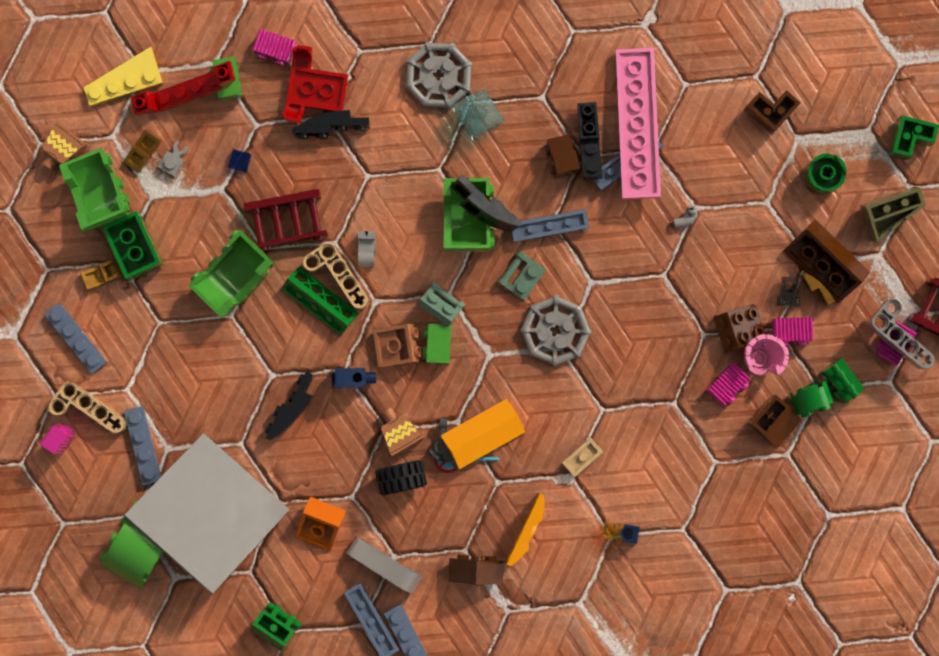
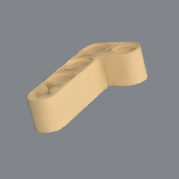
M323 244L304 257L303 265L309 272H317L327 266L356 309L362 310L368 306L369 299L332 244ZM326 248L333 249V255L329 258L323 255ZM311 258L317 260V266L314 268L307 266V262ZM336 264L344 266L342 273L337 274L334 272ZM347 280L354 281V287L350 290L344 287V283ZM357 291V294L360 298H365L363 299L364 304H355L357 299L354 295L350 297L349 294L355 293Z
M64 383L49 403V411L53 415H66L74 405L113 433H122L127 429V422L123 416L75 383ZM69 386H72L75 390L71 397L66 393ZM88 397L90 405L85 408L82 405V400ZM58 402L63 404L61 412H57L55 409V405ZM100 408H104L106 411V415L102 419L98 417V410ZM110 418L114 421L120 420L119 424L121 425V427L115 428L116 425L112 421L108 420Z

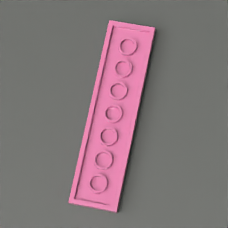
M654 48L616 49L622 200L661 198Z

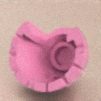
M762 334L751 339L746 345L744 362L746 367L756 375H762L766 372L779 375L788 364L789 351L781 339L773 335Z

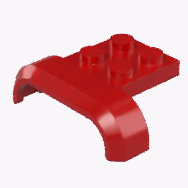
M302 45L294 47L292 50L293 60L286 105L282 113L286 121L302 123L305 108L332 112L343 110L349 75L311 69L313 47Z

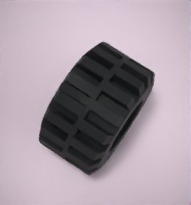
M420 460L384 467L375 471L380 495L385 496L427 485L423 462Z

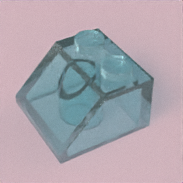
M485 89L469 95L453 105L454 113L472 141L505 122Z

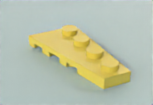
M152 47L85 86L84 90L89 106H95L162 85L163 81Z

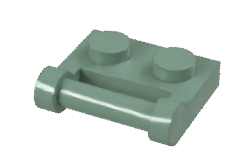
M518 250L515 254L516 257L503 276L498 278L497 282L525 301L546 269ZM524 261L527 265L513 285L508 282L520 263Z
M436 282L432 284L418 302L420 307L448 327L466 304L448 294Z

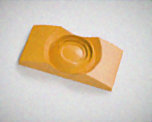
M539 492L506 560V564L509 566L515 564L529 550V543L539 522L543 520L544 495Z

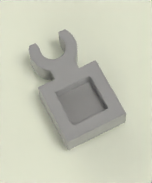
M178 141L173 145V153L167 151L158 168L174 177L177 176L185 162L181 159V156L185 155L189 150L185 146L182 151H179L178 146L180 142Z

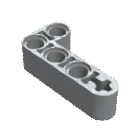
M897 299L884 301L868 321L869 328L916 368L927 369L932 367L935 361L933 354L894 322L902 310L901 303ZM889 303L895 306L894 313H890L887 310ZM876 318L882 320L883 325L881 328L875 325ZM892 330L897 332V340H892L890 338V332ZM906 343H910L912 345L913 349L911 353H908L905 350ZM920 357H926L925 364L921 363L922 359Z
M357 536L346 554L407 592L414 593L423 578L421 574L405 567Z

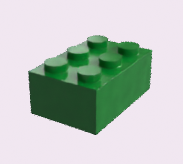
M138 211L102 226L126 280L131 281L164 265L142 215Z

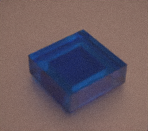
M233 149L228 168L247 173L252 154Z

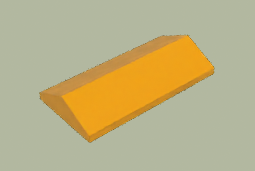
M505 399L442 434L440 437L458 469H461L525 433L518 414L509 401Z

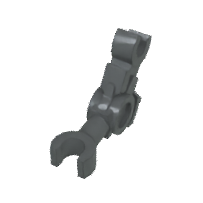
M440 418L439 437L434 442L433 449H430L429 453L437 460H441L438 455H442L447 462L451 460L453 466L458 469L440 437L447 432L448 419Z

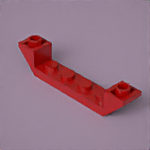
M231 61L213 66L212 72L157 92L145 91L131 96L134 114L143 115L162 112L228 88L236 80Z

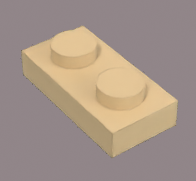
M590 437L566 458L562 464L576 477L599 457L603 451Z

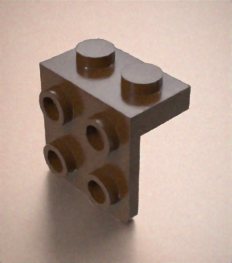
M755 304L713 317L725 353L746 347L751 339L765 334Z

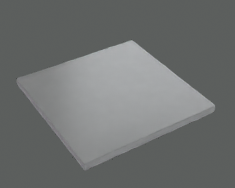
M203 433L132 506L124 517L212 595L290 509Z

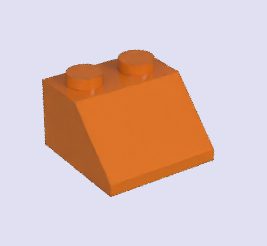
M310 497L302 513L295 537L331 551L346 511Z

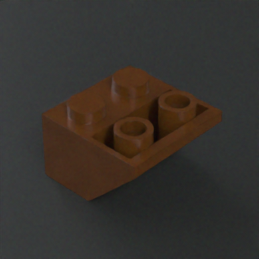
M775 394L760 408L748 422V425L773 447L778 449L802 420L787 403Z

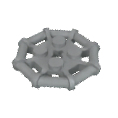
M428 41L414 55L406 59V84L404 86L422 104V107L451 109L458 100L471 91V66L473 64L455 46L456 44L429 43ZM432 50L448 52L446 56H434ZM428 52L430 58L425 60L422 65L417 63ZM451 54H453L462 65L456 67L453 61L449 59ZM414 67L420 69L419 80L414 81ZM464 70L463 84L457 82L458 71ZM437 71H441V74H444V77H441L440 80H436V77L433 76ZM421 85L426 89V91L428 92L426 97L416 88V86ZM452 88H460L452 97H448V93ZM431 95H443L445 100L430 99Z
M554 295L552 298L529 306V312L519 332L523 335L530 357H536L553 365V367H557L561 363L582 356L581 353L589 335L592 334V330L588 326L581 305L578 306L558 297V295ZM554 305V311L543 315L539 311ZM558 305L573 312L569 316L559 312ZM537 314L540 317V320L536 328H530L535 315ZM574 315L577 316L581 329H575L571 319ZM555 326H559V331H561V334H556V336H553L552 331H550V328H555ZM530 332L536 333L538 337V341L540 344H538L536 347L533 343ZM575 334H581L576 347L574 348L571 342ZM543 346L552 350L553 357L539 351V349ZM566 347L571 350V352L557 357L558 350Z

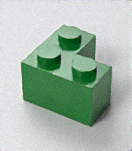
M904 115L900 116L896 121L888 156L907 160L912 157L915 143L930 147L936 141L939 124Z

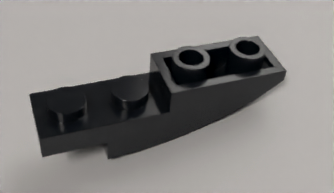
M596 102L577 103L583 180L602 179Z
M350 110L328 112L302 122L292 129V133L294 136H297V139H308L309 136H316L317 139H327L328 136H332V128H335V131H347V128H354V131H366V128H370L369 117L351 118Z
M463 175L450 185L464 199L459 205L483 223L506 232H512L521 225L517 217L511 214L501 201L495 197L489 201Z
M305 372V374L300 375L297 381L299 387L296 392H292L288 400L291 402L290 406L282 403L281 406L278 405L273 414L276 418L273 424H268L265 431L267 439L272 440L282 434L302 415L313 397L306 393L314 377L313 374Z

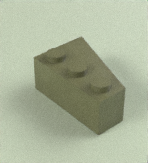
M911 187L860 205L871 241L878 243L885 235L895 230L898 225L908 220L926 204L921 188Z

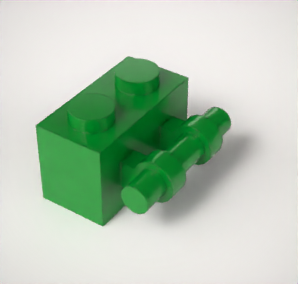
M843 358L836 360L820 372L823 375L821 377L822 381L826 380L827 385L831 386L834 390L832 394L838 402L847 403L852 398L858 397L859 393L865 390Z
M269 602L266 609L271 611V614L263 609L253 622L251 631L283 652L295 634V630L290 627L292 626L298 630L302 623L297 621V617L294 615L290 616L284 612L279 605L276 606ZM278 616L279 618H281L282 620H284L286 623L284 624L282 621H280V620L277 619L276 617Z

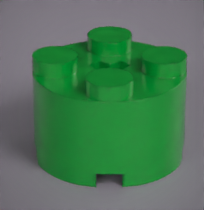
M829 153L820 154L815 157L804 170L805 182L816 194L832 193L843 185L847 174L846 165L843 160ZM826 171L829 173L827 176L822 175Z
M826 380L822 381V385L817 382L802 387L796 391L797 394H794V391L789 393L797 415H801V418L812 415L813 411L817 409L820 412L828 410L834 402Z

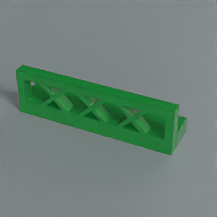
M300 266L287 278L281 288L283 292L340 336L343 335L359 314V312ZM299 274L305 279V282H301L295 277ZM311 287L320 290V294L313 292ZM326 299H331L335 302V305H330ZM342 311H347L352 316L348 319L342 314Z

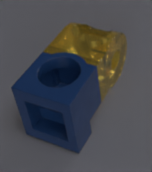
M604 522L602 537L637 544L640 526Z

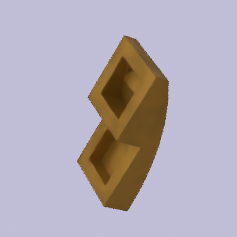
M145 129L123 162L137 172H141L163 139Z
M116 258L80 272L86 291L124 276Z
M807 273L800 276L808 293L816 290L824 306L835 302L829 291L813 276Z

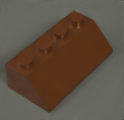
M816 219L783 250L807 274L817 279L829 291L837 303H840L856 289L870 273Z

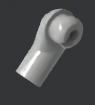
M689 206L682 218L673 219L674 228L691 226L698 216L697 208Z

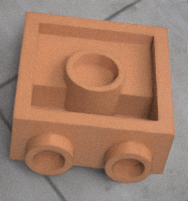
M403 324L373 330L378 368L419 362V357H421L422 353L421 348L416 343L419 333L414 324Z

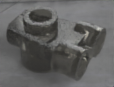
M782 276L780 296H777L778 306H800L795 276ZM788 282L792 284L790 289L785 288V284Z

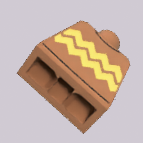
M56 121L42 146V149L49 154L42 164L52 170L57 162L62 164L75 159L89 146Z
M392 408L382 413L387 423L381 426V430L391 456L424 438L405 414L397 417Z

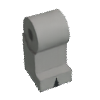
M358 231V267L374 268L376 232Z

